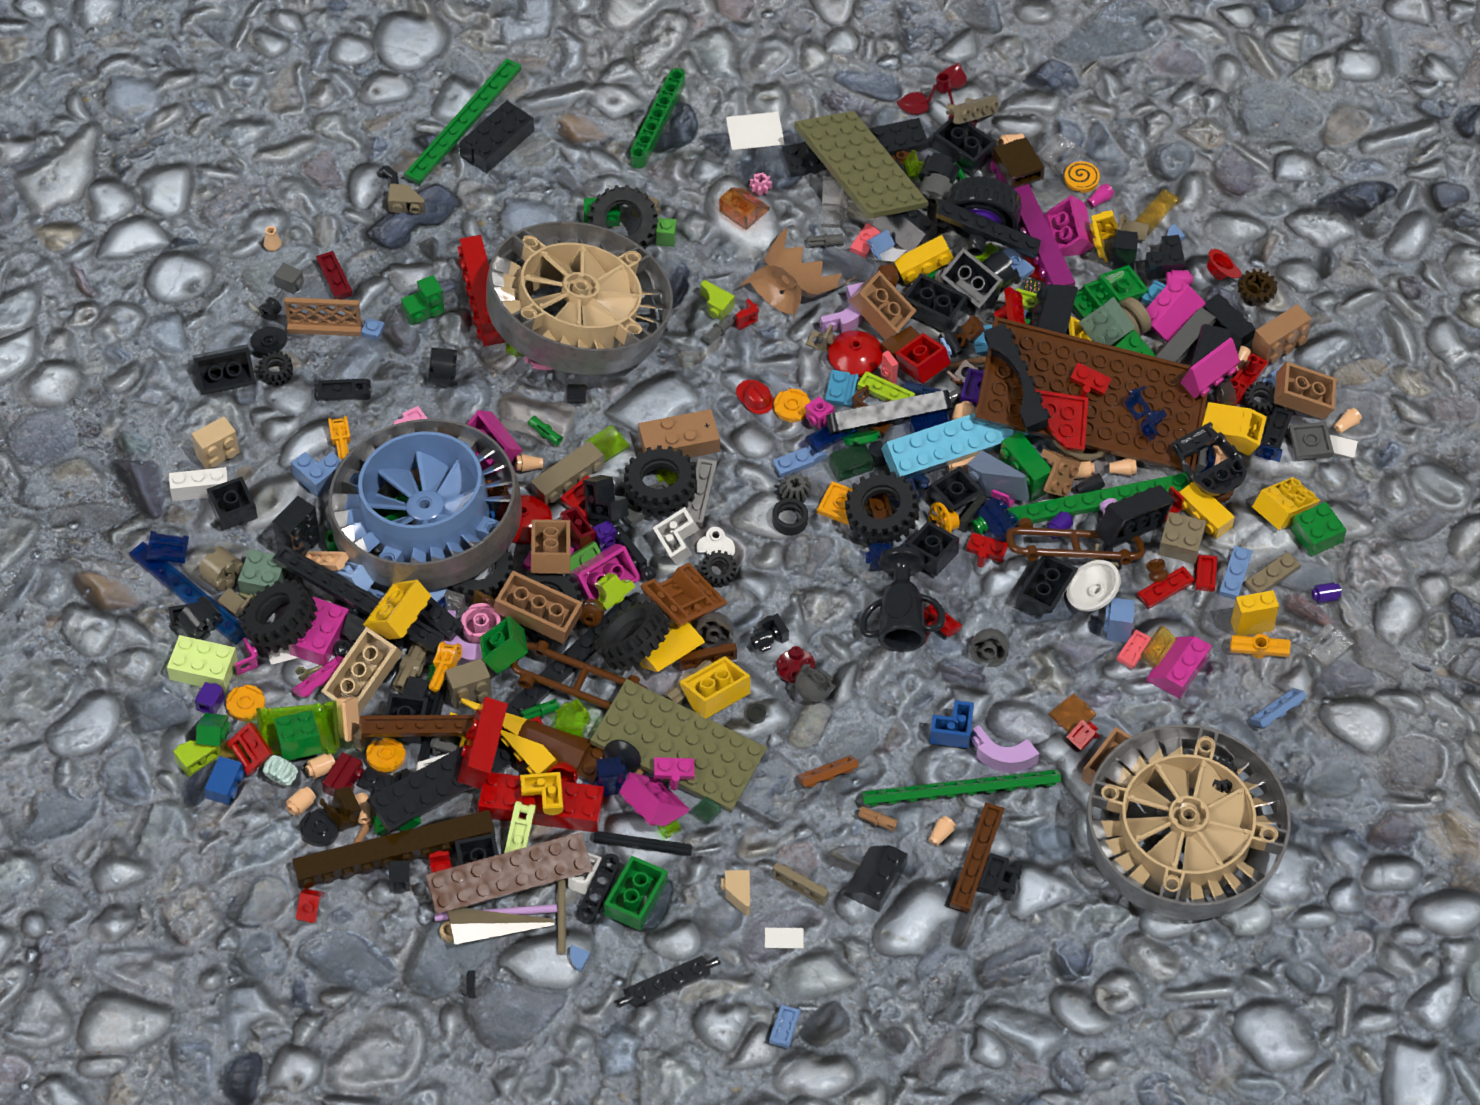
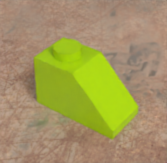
M189 740L177 746L173 754L176 763L190 777L219 758L221 751L220 746L196 744V741Z

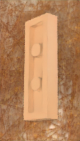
M309 551L305 555V557L330 571L341 570L349 559L346 552Z

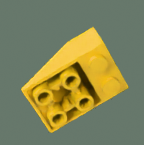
M1208 402L1202 426L1211 422L1213 424L1212 428L1217 433L1221 432L1226 437V440L1236 447L1237 451L1250 456L1260 446L1267 417L1250 408Z
M1291 477L1262 489L1252 507L1278 530H1282L1292 525L1295 515L1313 508L1320 502V499L1312 491L1304 487L1298 479Z

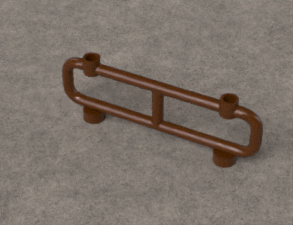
M1022 518L1018 521L1017 527H1013L1006 532V541L1009 549L1018 555H1027L1029 561H1035L1039 556L1119 559L1122 565H1129L1132 560H1139L1145 555V547L1139 536L1129 539L1135 542L1138 552H1129L1127 549L1112 552L1081 550L1078 537L1100 538L1094 530L1033 528L1031 519ZM1013 535L1070 537L1073 550L1037 548L1035 545L1023 548L1015 544Z
M539 640L537 644L526 642L527 649L534 651L540 657L547 656L581 669L573 688L520 668L518 666L519 659L510 665L513 672L520 676L518 685L524 689H532L534 683L537 682L605 709H609L612 702L580 691L588 672L623 685L626 681L624 677L548 649L549 644L543 640ZM629 676L628 680L647 688L639 683L640 679L637 676Z

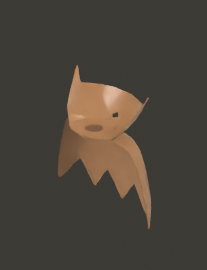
M786 228L771 245L765 257L767 266L755 271L740 286L750 282L756 292L768 304L780 312L794 314V320L801 296L814 298L849 282L856 276L840 285L838 283L842 276L841 273L821 277L822 261L801 263L803 247L784 248L787 235Z

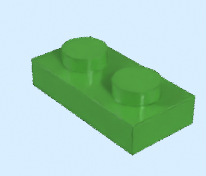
M592 541L570 555V571L601 553L596 542Z

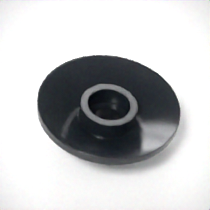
M277 327L261 328L254 332L250 338L251 347L263 354L273 353V351L277 352L287 343L286 333Z
M618 739L610 741L605 746V760L614 770L629 774V772L634 773L639 769L641 756L631 743Z

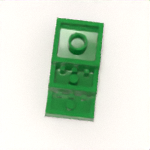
M1127 265L1101 274L1098 280L1083 285L1082 289L1077 291L1072 310L1082 320L1113 297L1118 303L1126 297L1138 300L1148 293L1149 289L1133 269Z

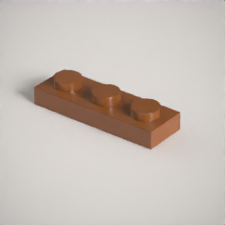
M849 755L796 776L798 782L804 787H813L819 781L834 779L835 775L851 773L854 771V768L859 767L856 758Z

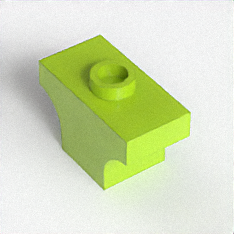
M607 573L594 584L599 592L598 600L603 604L604 610H608L614 604L622 602L624 596L636 587L631 580H620L613 573Z

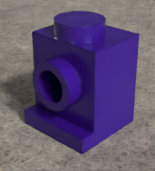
M605 521L593 527L597 533L595 542L601 552L614 544H619L614 539L617 535V530L610 521Z

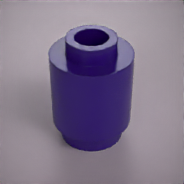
M1060 511L1047 524L1046 528L1070 529L1073 526V518L1068 512ZM1050 536L1053 539L1058 538V536Z
M1334 582L1314 585V589L1311 590L1312 599L1316 600L1317 604L1337 601L1342 595L1340 585Z

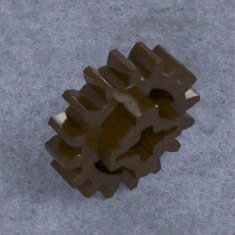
M1255 268L1252 269L1251 273L1247 270L1245 275L1242 274L1237 285V291L1241 293L1240 297H1246V302L1251 300L1253 305L1256 302L1262 305L1263 301L1269 303L1270 299H1274L1278 288L1277 281H1274V275L1269 277L1268 271L1262 273V269H1260L1259 272H1256Z

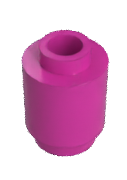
M1171 270V272H1166V285L1175 275L1188 285L1193 284V274H1190L1189 270Z

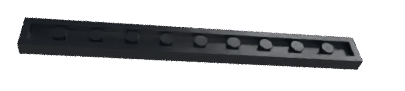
M283 545L273 557V562L367 616H370L381 601L380 598L286 545ZM416 620L409 626L407 634L404 636L432 653L437 651L440 642L445 641V635L419 620Z
M625 596L622 602L616 604L603 616L599 625L591 627L563 655L585 662L597 651L594 647L596 645L594 641L598 639V632H602V626L608 624L611 617H616L620 610L624 611L627 609V606H634L636 603ZM555 660L540 675L562 683L577 668ZM535 682L532 689H523L508 703L506 712L521 717V711L541 703L555 689Z

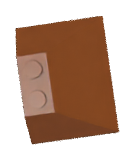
M690 563L678 567L670 579L661 583L651 579L641 585L644 595L650 602H654L659 610L679 627L728 603Z

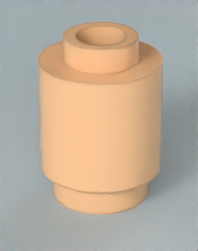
M1078 460L1081 464L1079 472L1074 479L1088 478L1091 474H1095L1094 463H1090V460Z
M324 753L308 760L305 766L308 776L317 779L328 774L335 763L334 757L331 753L327 755Z
M300 788L286 801V808L292 815L300 816L314 803L316 796L310 788Z

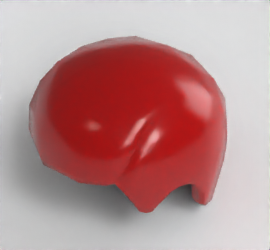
M557 762L547 772H560L561 781L576 783L578 779L575 768L567 762Z

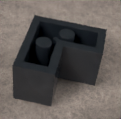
M1116 230L1115 237H1111L1109 262H1112V270L1129 265L1134 271L1138 232Z
M1179 235L1161 236L1159 251L1146 252L1144 267L1147 280L1166 278V272H1171V270H1185L1186 263Z
M597 475L583 480L587 517L615 521L629 516L627 497L614 494L613 477Z

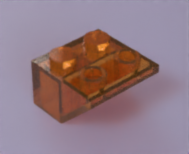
M731 187L719 198V212L745 230L750 228L770 210L768 205L744 188Z

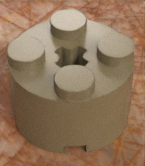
M224 547L214 548L216 552L213 554L208 553L199 567L201 575H199V578L217 591H223L227 588L232 589L244 564Z

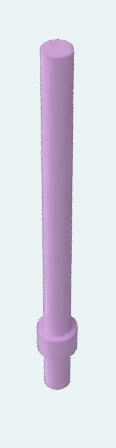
M557 904L485 909L483 911L517 915L557 912ZM447 912L438 915L434 913L435 921L449 920Z

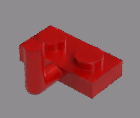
M1078 362L1069 381L1082 386L1079 396L1087 397L1090 391L1104 396L1112 378Z
M972 532L966 552L978 555L977 566L982 568L987 558L1003 562L1008 545L1005 542Z
M930 604L924 608L925 619L928 622L926 625H934L938 621L937 611ZM945 612V624L940 631L950 637L961 630L962 624ZM926 632V642L931 632Z

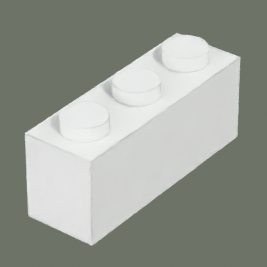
M226 467L169 473L172 501L208 498L207 488L229 481Z

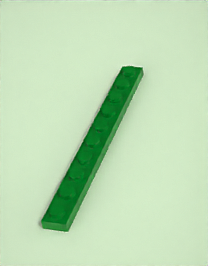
M506 58L404 173L405 178L420 186L521 71V65Z
M1181 473L1007 508L1003 510V515L1008 529L1017 527L1018 521L1022 518H1029L1034 524L1052 520L1060 511L1068 512L1071 516L1099 511V504L1106 499L1114 498L1118 502L1124 497L1128 498L1137 492L1140 493L1158 485H1161L1167 492H1169L1171 486L1180 492L1189 485L1186 474Z
M1057 769L876 789L861 791V798L864 804L876 806L881 802H887L888 804L898 803L899 800L913 802L917 801L918 798L925 797L926 799H937L938 796L946 795V797H956L960 793L975 795L978 791H985L987 793L996 792L997 789L1010 791L1022 786L1025 788H1035L1036 785L1040 784L1054 786L1056 783L1061 782V774Z

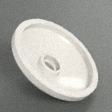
M1095 560L1082 565L1066 589L1068 601L1074 608L1085 612L1095 611L1106 606L1116 596L1120 588V573L1112 563L1105 560Z

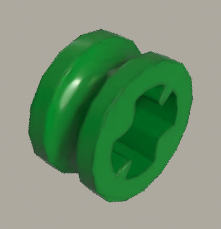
M981 516L977 520L971 521L977 534L982 535L983 531H989L987 523Z

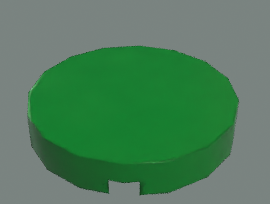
M879 430L863 431L844 436L843 442L846 446H852L853 442L865 444L880 439L881 435Z

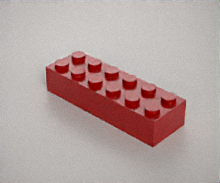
M476 235L460 238V246H457L460 268L464 271L462 272L463 282L466 283L465 289L467 297L470 299V310L474 314L472 316L474 326L477 327V338L482 341L483 347L505 343V340L492 324L486 306L489 263L482 236Z
M491 772L482 785L478 810L479 812L489 810L493 820L511 822L515 803L519 801L527 806L530 804L536 805L532 825L595 833V831H598L604 802V786L561 781L563 812L557 815H547L543 812L542 795L522 796L520 776ZM520 812L519 818L526 819L527 814Z

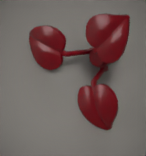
M958 62L937 74L936 84L933 85L928 99L923 93L912 92L897 101V105L906 113L912 115L923 114L929 110L928 103L931 101L936 90L942 94L948 92L950 103L954 104L951 88L959 89L967 82L966 74L960 63ZM978 119L968 122H970L974 126H977Z

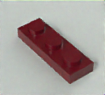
M334 251L316 256L318 265L334 299L352 296V289Z

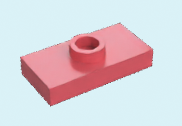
M866 223L850 246V252L866 258L871 251L866 241L881 232L874 228L872 224Z
M889 351L882 353L881 376L883 379L897 384L898 362Z
M1135 630L1117 656L1116 661L1134 669L1152 643L1153 638Z

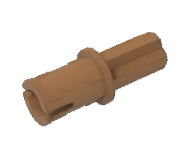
M864 806L860 808L858 813L859 818L874 823V826L878 825L894 832L898 823L897 819L882 814L881 811L878 813Z

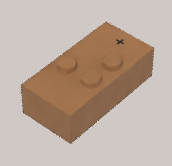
M711 409L638 423V437L643 453L647 452L646 448L648 447L656 450L658 445H662V449L672 446L675 452L680 449L683 452V457L688 454L690 458L720 452V437Z
M512 571L495 600L494 612L506 618L510 615L517 623L564 644L582 614L583 602Z

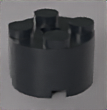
M933 153L932 156L928 154L919 172V179L922 182L925 175L930 176L931 173H937L948 177L953 185L960 167L957 162L955 164L951 162L952 158L945 154Z
M995 251L982 261L985 266L1004 280L1000 293L1019 279L1017 268L1013 270L1011 266L1013 262L1001 251Z
M431 347L428 384L454 386L458 350Z
M206 596L197 598L199 602L196 604L193 602L189 603L178 615L180 621H177V623L190 638L205 640L211 635L210 631L222 624L224 619Z

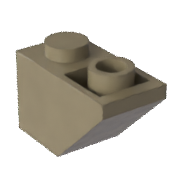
M390 184L388 195L389 212L425 214L424 199L409 185Z

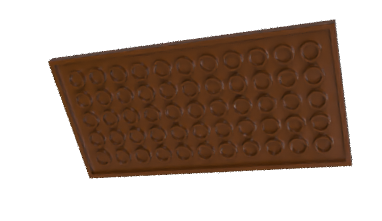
M995 316L992 328L1005 323L1007 329L1011 328L1014 339H1012L1014 345L1018 344L1021 350V355L1019 356L1021 360H1025L1029 369L1027 371L1028 376H1032L1036 386L1034 389L1079 396L1082 386L1069 381L1078 362L1112 378L1104 396H1100L1092 391L1087 395L1089 399L1085 448L1184 472L1172 448V442L1202 426L1207 394L1204 397L1200 395L1194 399L1180 383L1192 366ZM988 348L974 420L1027 433L1020 419V408L1023 400L1021 382L1012 368L1000 358L993 356ZM1046 427L1030 433L1056 440ZM1198 452L1185 458L1193 472Z

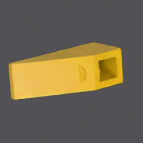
M501 730L503 735L501 740L507 747L512 746L516 750L513 754L520 762L526 761L529 765L526 769L531 774L547 773L550 767L558 762L544 745Z

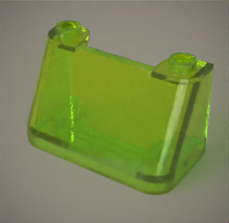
M327 701L323 705L317 703L290 707H273V709L266 707L256 708L258 731L274 753L273 755H281L274 718L313 710L322 751H325V754H335L337 749H341L336 701Z

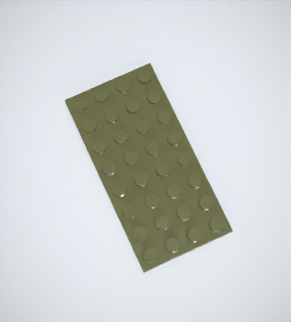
M855 111L795 121L794 128L867 219L927 207L928 201Z
M628 679L624 682L590 740V744L602 750L612 740L619 739L631 743L641 756L639 768L653 775L654 757L694 758V780H679L678 787L730 813L733 812L767 751V747L708 718L704 719L700 714Z

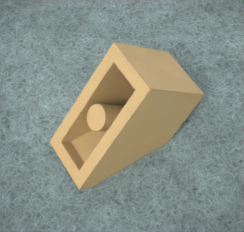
M725 870V878H721V890H725V898L743 914L750 916V870Z

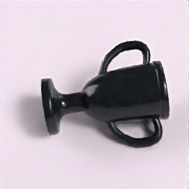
M897 546L883 551L879 556L880 568L885 573L893 575L894 582L886 588L881 599L873 602L860 617L859 629L864 637H878L880 644L889 650L897 652L916 650L926 642V632H936L945 624V610L936 599L921 594L916 585L910 581V576L920 572L924 567L925 556L921 551L907 546ZM923 601L928 602L936 609L938 614L936 624L925 625ZM880 607L879 629L868 631L867 620L871 613Z

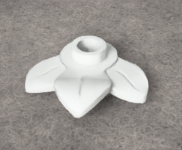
M719 527L710 528L706 536L699 539L697 543L698 553L707 552V554L711 555L712 551L718 553V550H721V553L724 554V551L728 552L727 555L731 554L733 556L735 553L734 543L725 536L724 531ZM717 533L719 537L714 538L712 534Z

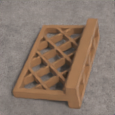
M285 297L284 303L288 323L287 333L361 336L363 318L361 317L359 300ZM290 304H296L298 307L295 308ZM309 305H315V306H317V307H316V308H312V307H310ZM305 309L308 313L305 314L301 310ZM324 310V311L327 312V313H326V314H322V313L319 312V311ZM343 311L346 314L341 315L338 312Z

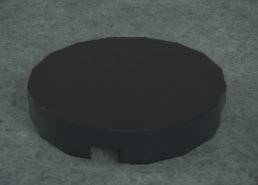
M320 808L315 809L311 813L308 812L301 820V836L306 843L312 846H328L339 836L340 831L336 823L328 816L325 809Z

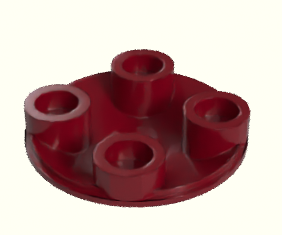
M794 646L790 650L785 651L777 660V672L785 681L795 683L796 676L803 665L810 664V668L815 669V660L809 652L801 649L799 646Z

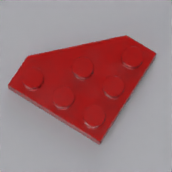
M1035 389L1036 393L1040 392L1043 402L1041 404L1043 409L1047 408L1050 414V419H1048L1049 426L1046 429L1064 450L1084 452L1089 397Z

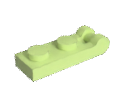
M516 801L504 853L527 847L536 805L530 804L527 806L523 805L522 802ZM520 812L526 813L527 818H519Z

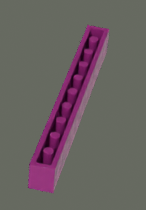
M992 159L990 162L991 171L995 173L996 179L1006 183ZM1027 184L1015 188L1022 203L1019 220L1020 232L1041 240L1038 255L1033 258L1034 264L1040 267V277L1042 279L1045 278L1046 286L1049 284L1075 286V280L1030 185Z

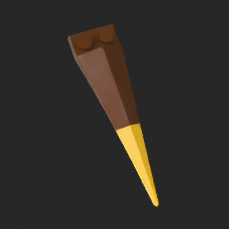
M461 698V702L475 711L480 705L479 703ZM507 712L505 714L502 726L504 729L512 734L544 745L558 762L571 764L577 772L578 779L591 785L595 784L607 763L604 757V750L590 744L589 739Z

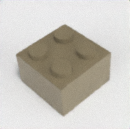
M1169 512L1158 555L1196 564L1206 521Z
M482 658L445 670L447 691L455 709L467 707L461 702V698L473 702H482L485 696L492 697L491 678Z

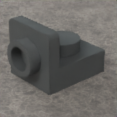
M433 736L430 748L433 750L434 757L445 755L458 749L451 742H443V736Z

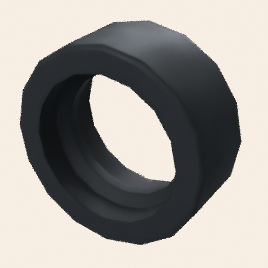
M795 498L780 500L775 504L772 512L774 528L779 533L790 536L804 531L808 524V509L806 505ZM786 510H794L801 515V520L793 524L785 523L779 519V514Z

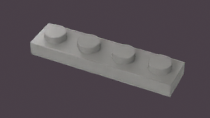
M698 458L696 466L697 493H694L695 499L693 502L688 500L689 507L686 508L698 527H703L717 467V461Z

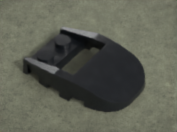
M1209 422L1172 442V448L1189 479L1204 494L1219 496L1239 487L1245 480L1247 470L1243 460L1237 454L1236 447L1231 445L1221 432L1217 433L1212 428L1213 424ZM1216 442L1227 459L1196 475L1185 461V458Z

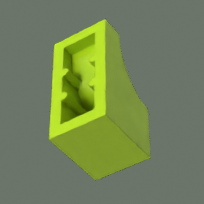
M705 279L700 284V295L707 301V313L713 318L722 320L735 307V296Z

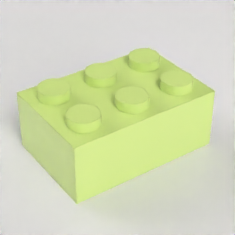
M179 635L167 666L169 680L200 687L205 682L210 684L216 683L226 692L235 669V663L238 661L236 648Z

